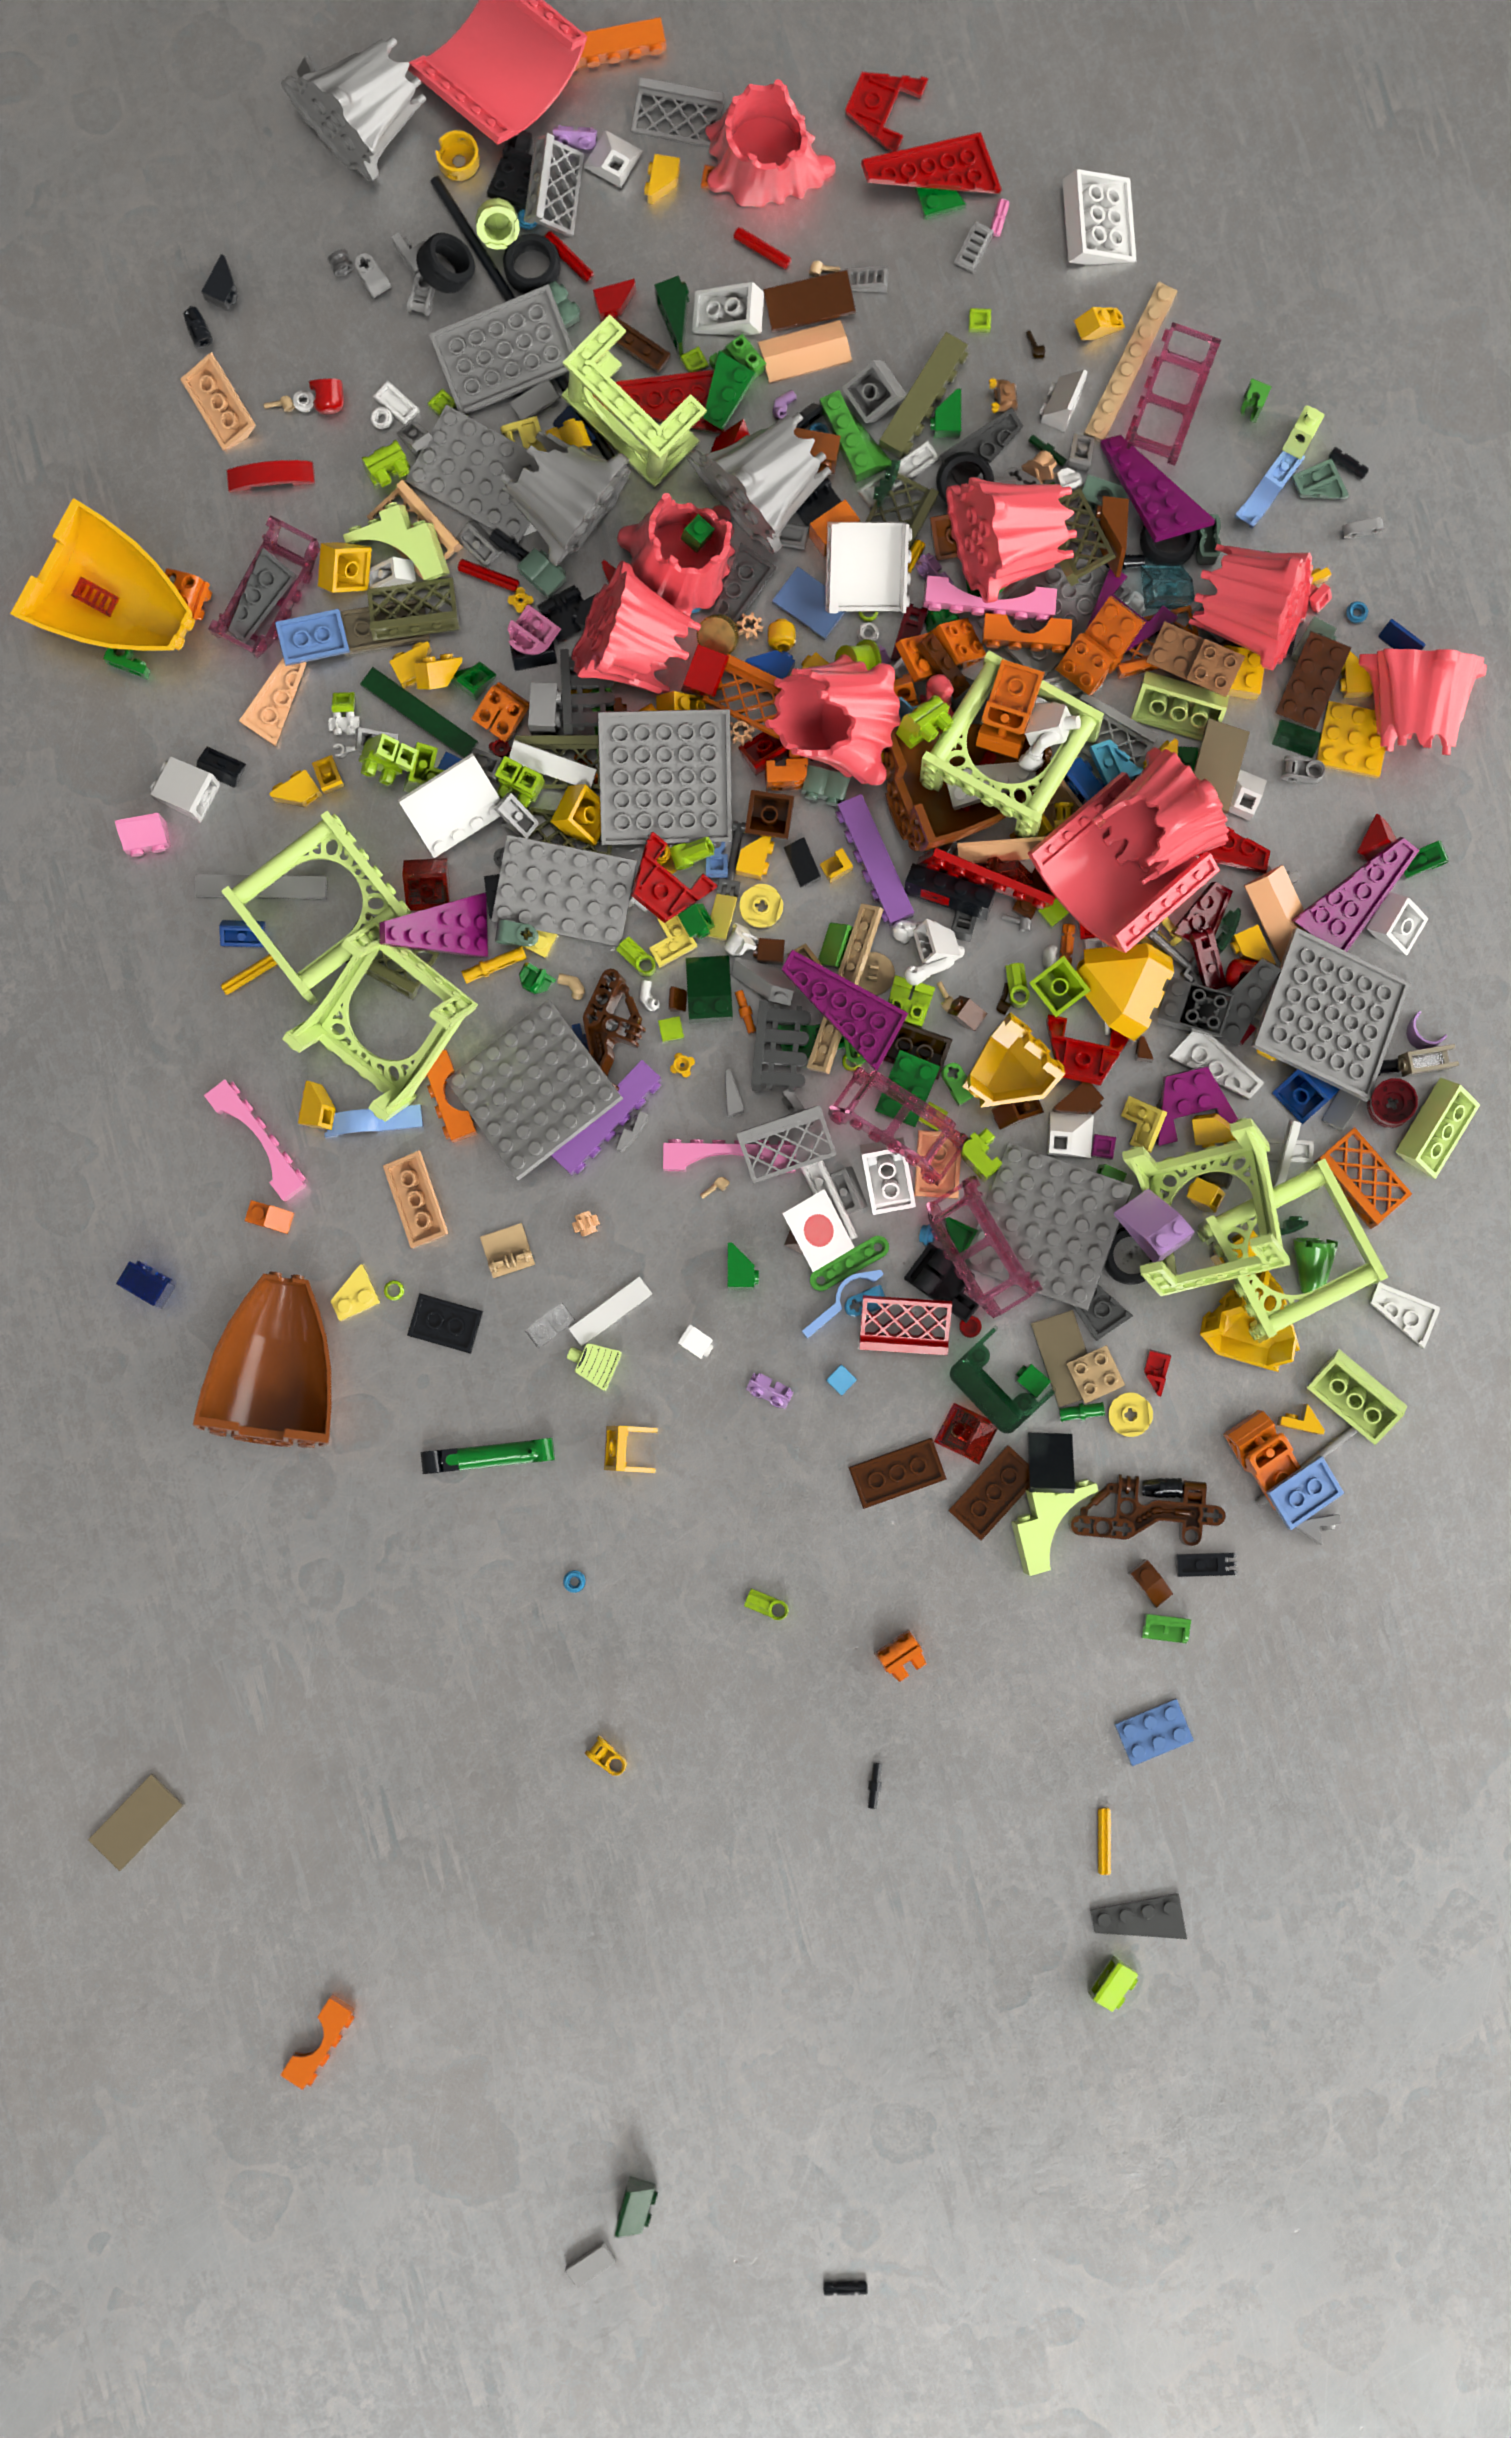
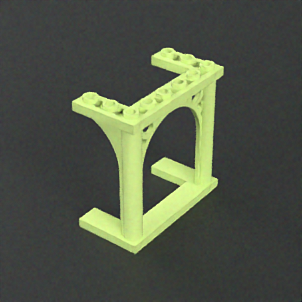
M609 315L563 361V365L569 370L568 388L561 394V397L618 453H622L629 458L628 463L655 488L699 443V440L689 429L707 410L690 394L659 426L611 379L622 367V364L608 350L626 333V330ZM616 418H618L644 445H642Z
M988 650L984 657L981 671L952 716L954 721L952 726L942 732L931 752L926 751L922 757L920 782H922L925 788L929 790L934 789L938 792L943 785V781L952 786L955 784L962 788L965 794L969 796L974 795L980 798L985 805L998 808L1006 817L1016 818L1014 834L1017 835V838L1038 837L1042 814L1086 741L1093 745L1096 742L1104 713L1042 680L1038 696L1050 703L1055 701L1066 705L1071 715L1080 717V729L1069 731L1067 740L1061 743L1048 766L1035 778L1015 784L1001 783L988 778L975 767L967 749L968 730L991 693L1001 660L1004 659ZM957 744L961 745L962 750H956ZM956 756H961L965 759V763L961 766H953L949 761ZM968 768L972 771V774L969 775L968 772H964L963 770ZM1029 786L1036 787L1034 790H1032V792H1034L1033 796L1031 795V791L1028 788ZM1005 789L1008 790L1010 794L1009 796H1007L1006 793H1002L1001 791ZM1017 789L1024 791L1026 795L1025 802L1020 803L1016 801L1014 792Z
M328 811L320 815L323 819L235 887L231 889L227 886L221 891L310 1005L318 1001L310 989L353 956L341 946L346 938L374 922L379 925V922L411 913L403 900L398 902L394 897V894L397 892L390 883L384 884L380 879L383 874L376 865L373 867L369 865L367 860L370 858L362 848L358 850L353 844L356 842L355 838L346 830L336 814L331 816ZM331 840H335L338 843V849L334 855H329L326 851L327 844ZM321 844L322 852L320 854L314 853L313 851L319 849L318 845ZM343 847L345 848V856H348L347 860H342L340 858V855L343 851ZM317 859L336 862L347 868L360 885L363 898L360 918L354 929L346 937L300 972L296 973L252 917L245 904L292 868L303 862ZM356 870H361V874L356 875ZM368 886H372L371 889L376 892L379 891V893L369 894L366 889ZM373 898H378L384 902V905L380 909H372L368 906V902ZM368 913L377 915L375 918L371 916L369 921L366 920V914Z
M374 922L343 941L341 946L353 956L316 1011L309 1019L286 1032L282 1040L291 1049L299 1053L317 1041L322 1042L329 1051L337 1054L345 1064L352 1066L361 1077L368 1079L379 1091L384 1093L372 1101L368 1108L377 1118L386 1122L414 1102L417 1097L415 1092L463 1019L474 1012L478 1004L408 948L380 945L379 925ZM380 950L445 1001L430 1013L429 1016L437 1023L420 1049L414 1055L401 1060H388L369 1052L356 1038L349 1020L351 996ZM339 1012H341L342 1015H343V1018H340V1017L335 1018V1015H336V1016H339ZM336 1023L342 1024L345 1027V1032L340 1034L333 1028V1025ZM403 1064L409 1066V1068L405 1070ZM391 1066L397 1068L399 1072L398 1080L390 1074Z
M1241 1118L1235 1123L1229 1124L1231 1133L1236 1140L1229 1141L1226 1145L1210 1146L1203 1151L1187 1152L1184 1156L1176 1158L1167 1157L1157 1163L1144 1147L1135 1146L1131 1147L1128 1151L1122 1152L1123 1160L1137 1176L1142 1192L1150 1189L1169 1206H1171L1177 1192L1188 1181L1210 1172H1224L1238 1177L1249 1187L1253 1196L1260 1236L1249 1239V1242L1256 1256L1177 1275L1174 1252L1162 1261L1140 1266L1141 1275L1160 1296L1290 1265L1289 1256L1284 1251L1266 1154V1152L1270 1151L1269 1142L1251 1118ZM1245 1158L1244 1166L1239 1170H1234L1235 1161ZM1229 1162L1227 1166H1221L1222 1163ZM1249 1171L1251 1176L1246 1177L1244 1176V1173ZM1187 1173L1184 1177L1179 1176V1174ZM1175 1177L1177 1180L1175 1186L1168 1187L1164 1184V1178ZM1161 1190L1168 1192L1169 1196L1164 1198L1165 1193H1162Z
M1325 1158L1315 1163L1307 1171L1273 1187L1276 1209L1314 1189L1318 1190L1325 1186L1366 1264L1311 1292L1300 1295H1287L1276 1292L1264 1285L1255 1274H1251L1249 1277L1234 1278L1236 1293L1239 1297L1243 1296L1246 1302L1244 1307L1250 1317L1253 1316L1255 1321L1249 1323L1251 1327L1249 1328V1333L1253 1340H1258L1259 1343L1277 1335L1276 1332L1366 1286L1369 1288L1388 1278ZM1253 1198L1216 1217L1212 1215L1197 1226L1199 1228L1197 1234L1200 1240L1206 1242L1207 1246L1215 1243L1213 1246L1214 1251L1219 1258H1223L1225 1263L1248 1258L1249 1238L1257 1224ZM1244 1223H1247L1248 1229L1246 1231L1239 1227H1236L1239 1224L1242 1227ZM1233 1232L1240 1234L1243 1237V1243L1239 1245L1231 1243L1228 1240V1235ZM1232 1249H1240L1243 1256L1241 1258L1236 1257L1238 1254ZM1256 1288H1261L1263 1291L1260 1299H1258L1259 1293H1255ZM1269 1295L1274 1296L1276 1299V1305L1272 1311H1267L1264 1308V1301ZM1281 1300H1287L1289 1305H1283L1284 1309L1280 1310Z

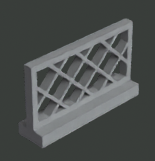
M640 77L631 133L710 147L711 142L702 140L698 133L721 118L725 100L724 93ZM642 95L652 96L656 103L645 110L641 104ZM667 99L673 100L677 107L666 114L660 104ZM688 103L694 104L697 111L687 118L681 108ZM658 106L664 116L653 122L648 113ZM709 107L716 108V117L708 122L702 112ZM679 110L685 120L674 126L669 116ZM700 114L706 124L695 130L690 120ZM646 115L651 125L646 129L637 128L638 120ZM665 119L672 126V129L667 133L660 132L657 128V125ZM688 123L693 133L687 137L681 136L678 129Z
M549 133L535 138L524 221L530 224L536 222L571 237L574 235L584 153L554 140V136ZM553 147L557 149L560 158L555 160L552 154ZM569 155L576 157L574 168L567 157ZM561 160L568 170L564 174H562L557 164ZM550 167H553L558 177L555 180H552L549 174ZM570 174L573 180L572 188L569 187L565 176ZM560 181L565 190L561 195L555 186V183ZM548 187H550L555 197L552 201L547 196ZM565 195L568 196L571 202L568 209L562 199ZM556 201L562 210V213L558 216L552 206ZM545 208L548 209L552 217L550 221L543 218ZM563 215L568 222L567 228L563 227L559 220Z
M1083 692L1079 700L1104 713L1103 719L1108 723L1109 730L1100 732L1099 736L1110 733L1111 739L1115 743L1113 732L1119 730L1126 732L1128 741L1116 745L1119 747L1129 744L1130 759L1140 768L1145 760L1146 753L1151 750L1159 735L1094 696ZM1111 724L1114 725V726L1117 727V728L1112 729V728H1111ZM1129 735H1131L1132 737H1134V738H1136V739L1130 740V736H1129ZM1141 741L1147 745L1144 753L1134 755L1131 743ZM1083 746L1080 752L1092 758L1090 751L1086 750ZM1141 757L1136 764L1135 758Z
M820 1105L736 1133L753 1184L837 1155ZM820 1119L823 1129L818 1136L808 1131L811 1122ZM807 1124L805 1129L800 1126ZM795 1127L804 1131L798 1143L786 1138L790 1129ZM786 1131L784 1136L778 1134L780 1132ZM823 1132H825L827 1140L822 1138ZM806 1133L818 1138L812 1150L801 1145ZM776 1135L783 1138L777 1150L765 1145L769 1136ZM765 1138V1140H764L763 1143L757 1141V1140H760V1139ZM785 1140L797 1145L791 1157L780 1152ZM820 1140L829 1144L830 1153L821 1155L815 1152ZM755 1142L761 1145L756 1157L747 1153L745 1144ZM764 1147L776 1152L770 1164L758 1159ZM799 1147L811 1152L807 1161L800 1162L794 1159ZM778 1154L790 1159L786 1168L779 1169L773 1166ZM813 1154L819 1156V1157H816V1158L811 1159V1157H812ZM749 1157L755 1160L753 1165L751 1164ZM757 1161L769 1166L765 1175L756 1178L753 1168ZM792 1161L798 1163V1164H795V1165L790 1166V1164H791ZM771 1168L777 1170V1171H774V1172L769 1173V1171H770Z

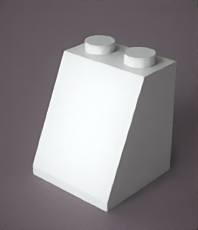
M170 756L169 760L165 761L161 767L159 779L153 782L150 795L154 800L201 823L221 784L213 774Z

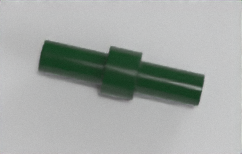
M1035 435L1029 438V443L1040 451L1051 453L1060 466L1063 467L1067 459L1054 450L1055 447L1049 443H1044Z

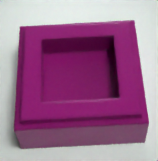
M1094 1134L1091 1156L1113 1160L1116 1137Z

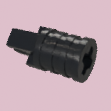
M190 306L183 313L187 329L196 348L206 347L212 343L213 338L197 307Z
M1182 1478L1143 1480L1142 1494L1143 1496L1157 1498H1182Z

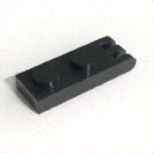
M1237 1553L1176 1554L1177 1577L1237 1575L1236 1570L1228 1571V1566H1237V1562H1228V1558L1237 1557Z

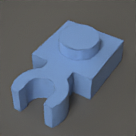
M721 842V846L715 848L714 855L706 858L707 877L728 878V854H723L725 842Z

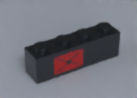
M914 863L911 865L904 888L908 895L986 921L995 896V890Z

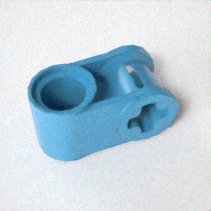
M882 1286L872 1287L850 1297L844 1305L846 1313L852 1317L862 1315L863 1295L885 1297ZM852 1301L860 1303L858 1312L855 1309H850ZM867 1302V1309L870 1312L881 1309L877 1303Z

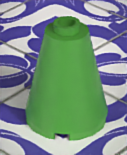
M1320 1238L1293 1239L1301 1293L1311 1292L1327 1284L1338 1248V1241L1326 1239L1325 1243L1324 1240H1319Z

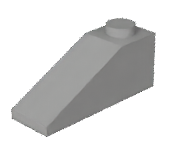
M735 957L732 976L767 1000L791 1006L796 986L781 971V968Z

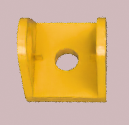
M606 1426L604 1470L655 1473L656 1468L626 1467V1440L628 1432L657 1433L658 1428Z

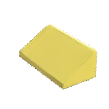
M716 894L710 916L715 927L709 930L710 934L707 935L708 937L722 941L727 940L738 897Z

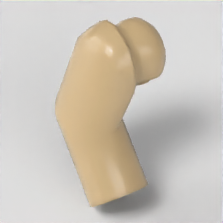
M560 973L557 984L569 986L573 999H582L585 988L580 979Z

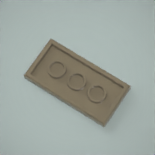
M415 599L409 600L405 605L414 609L419 602ZM389 603L384 608L392 612L398 605ZM423 605L417 613L425 615V606ZM369 607L340 611L349 647V653L345 655L415 645L419 642H431L429 634L373 641L370 630ZM402 608L396 614V616L399 618L406 617L409 614V612ZM380 611L375 617V621L385 620L387 615Z
M1208 719L1193 773L1199 780L1207 779L1213 785L1218 799L1223 805L1222 812L1227 814L1230 809L1250 732Z
M1073 1310L1031 1323L1048 1378L1051 1380L1050 1384L1058 1408L1083 1400L1067 1366V1363L1088 1354Z
M151 1774L88 1841L121 1871L184 1805Z

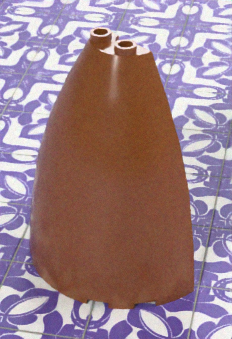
M971 724L967 734V749L975 766L979 765L985 752L989 751L976 746L978 732L982 726L979 724ZM898 728L892 730L891 739L893 746L884 748L882 751L884 752L883 765L886 769L885 780H887L885 796L895 827L901 838L908 840L909 848L913 851L922 852L953 843L990 828L1006 818L998 808L994 806L989 807L982 802L971 805L967 812L961 809L954 810L947 783L944 781L939 792L934 789L929 790L922 785V782H920L922 757L926 751L931 752L943 732L941 728L937 730L938 735L930 742L924 739L911 749L896 734ZM1027 738L1025 739L1021 755L1025 754L1031 747ZM957 744L956 750H962L961 745ZM1051 747L1043 751L1042 759L1045 761L1043 766L1035 771L1036 776L1043 772L1050 763V757L1052 756ZM992 752L997 756L994 764L1019 762L1018 759ZM956 756L950 759L949 763L953 766H961L965 763V759L961 756ZM1030 786L1028 788L1030 789L1031 795L1033 796L1034 792H1032V790H1034L1036 787ZM1023 790L1014 792L1016 801L1020 803L1025 802L1026 795Z
M271 1271L269 1274H263L228 1322L214 1350L207 1370L193 1426L199 1430H205L206 1427L210 1434L226 1437L227 1434H231L234 1440L255 1444L291 1447L293 1443H298V1447L315 1448V1443H319L318 1446L320 1447L327 1446L329 1443L332 1409L331 1362L320 1311L309 1281L305 1280L304 1276L291 1275V1278H283L282 1273Z

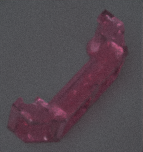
M1172 322L1170 329H1165L1161 340L1165 342L1160 357L1155 356L1151 367L1155 369L1153 377L1148 375L1144 388L1148 389L1146 396L1141 395L1137 408L1140 409L1139 415L1133 416L1125 440L1129 441L1127 449L1130 450L1131 446H1135L1166 457L1168 464L1176 465L1222 339ZM1173 331H1179L1209 342L1210 347L1204 361L1199 362L1169 351L1168 345ZM1166 361L1198 373V379L1188 404L1184 405L1152 392L1162 362ZM1148 403L1182 414L1183 420L1172 446H1166L1137 434L1138 426Z
M271 515L265 524L269 529L266 535L263 534L262 536L263 542L223 614H219L218 622L213 619L208 628L213 636L228 640L249 651L257 659L272 645L274 640L277 641L279 639L275 622L290 619L294 603L300 601L304 585H308L312 579L314 563L320 552V545L316 538ZM281 527L310 541L304 558L278 545L277 541ZM264 548L270 554H278L303 568L287 598L281 597L276 603L281 608L266 636L253 634L250 640L254 641L255 644L253 647H250L225 633L260 550Z
M857 1067L848 1085L834 1105H831L828 1110V1115L834 1123L841 1125V1123L847 1124L849 1121V1124L854 1129L859 1131L862 1129L868 1133V1137L877 1143L880 1141L885 1144L891 1153L895 1155L900 1154L905 1157V1161L908 1164L920 1167V1173L923 1175L922 1179L930 1185L935 1184L938 1186L960 1155L964 1143L969 1139L964 1133L954 1129L956 1123L952 1119L881 1073L872 1071L869 1074L861 1067ZM854 1083L862 1085L846 1108L838 1107ZM872 1086L903 1105L886 1130H880L854 1112L860 1100ZM910 1111L942 1131L925 1156H920L894 1138L895 1132ZM948 1138L958 1150L943 1172L939 1174L931 1165V1161Z
M970 1176L938 1199L927 1203L926 1208L929 1222L933 1229L932 1234L944 1247L943 1253L954 1264V1271L958 1278L963 1279L967 1286V1294L972 1299L974 1298L990 1316L996 1318L1037 1294L1043 1288L1038 1280L1034 1282L1031 1280L1029 1271L1025 1272L981 1198L983 1194L977 1189L981 1185L976 1176ZM963 1188L964 1197L942 1211L938 1204ZM964 1205H968L983 1229L985 1237L959 1253L941 1222ZM988 1246H992L1008 1271L1009 1278L983 1294L964 1261ZM1013 1285L1020 1286L1027 1293L1002 1310L993 1299Z

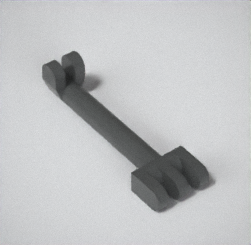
M733 821L732 830L734 835L728 863V878H719L717 894H721L722 886H725V895L730 896L731 888H735L734 897L739 895L741 882L734 880L742 834L745 832L746 823L744 822L738 823V821Z
M1156 926L1146 936L1184 968L1180 975L1188 982L1193 983L1195 979L1189 974L1192 973L1196 977L1199 976V971L1194 968L1197 966L1196 958L1192 957L1188 961L1157 933L1160 928Z

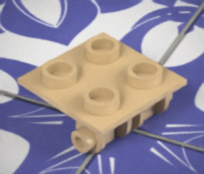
M522 1223L480 1237L493 1279L535 1265Z
M1107 1345L1067 1363L1085 1404L1125 1386Z

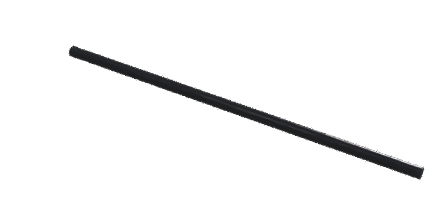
M439 176L433 177L430 183L505 302L516 298ZM565 375L554 378L562 392H564L569 384ZM578 414L595 436L596 440L594 443L604 459L608 461L610 458L615 457L606 440Z

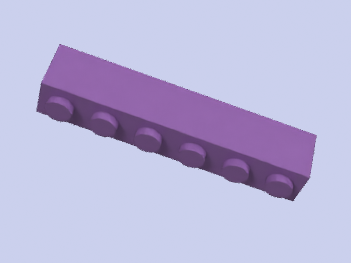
M862 794L837 805L838 811L835 812L840 824L844 823L846 828L844 835L847 842L852 843L855 848L853 855L856 862H861L864 868L861 872L865 882H870L873 890L870 893L874 902H879L880 907L883 909L881 916L883 922H888L890 927L897 921L913 917L914 910Z
M641 1060L617 1085L620 1088L618 1092L623 1099L552 1155V1158L571 1176L574 1173L578 1175L586 1167L585 1161L589 1157L593 1159L601 1151L600 1145L604 1141L608 1143L616 1135L615 1129L619 1125L624 1126L631 1119L630 1113L634 1109L639 1110L646 1103L645 1097L649 1093L653 1095L661 1087V1077Z

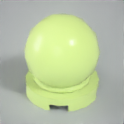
M501 198L488 199L479 207L475 217L477 235L487 247L496 250L505 249L517 239L520 229L518 215L514 206Z

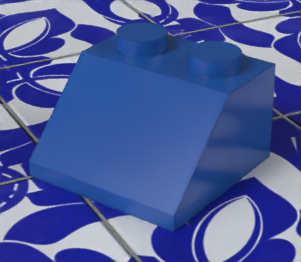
M1078 757L1063 780L1082 805H1084L1103 789L1105 785L1099 777L1096 778L1094 776L1090 763Z
M1296 1069L1272 1093L1301 1124H1304L1340 1089Z

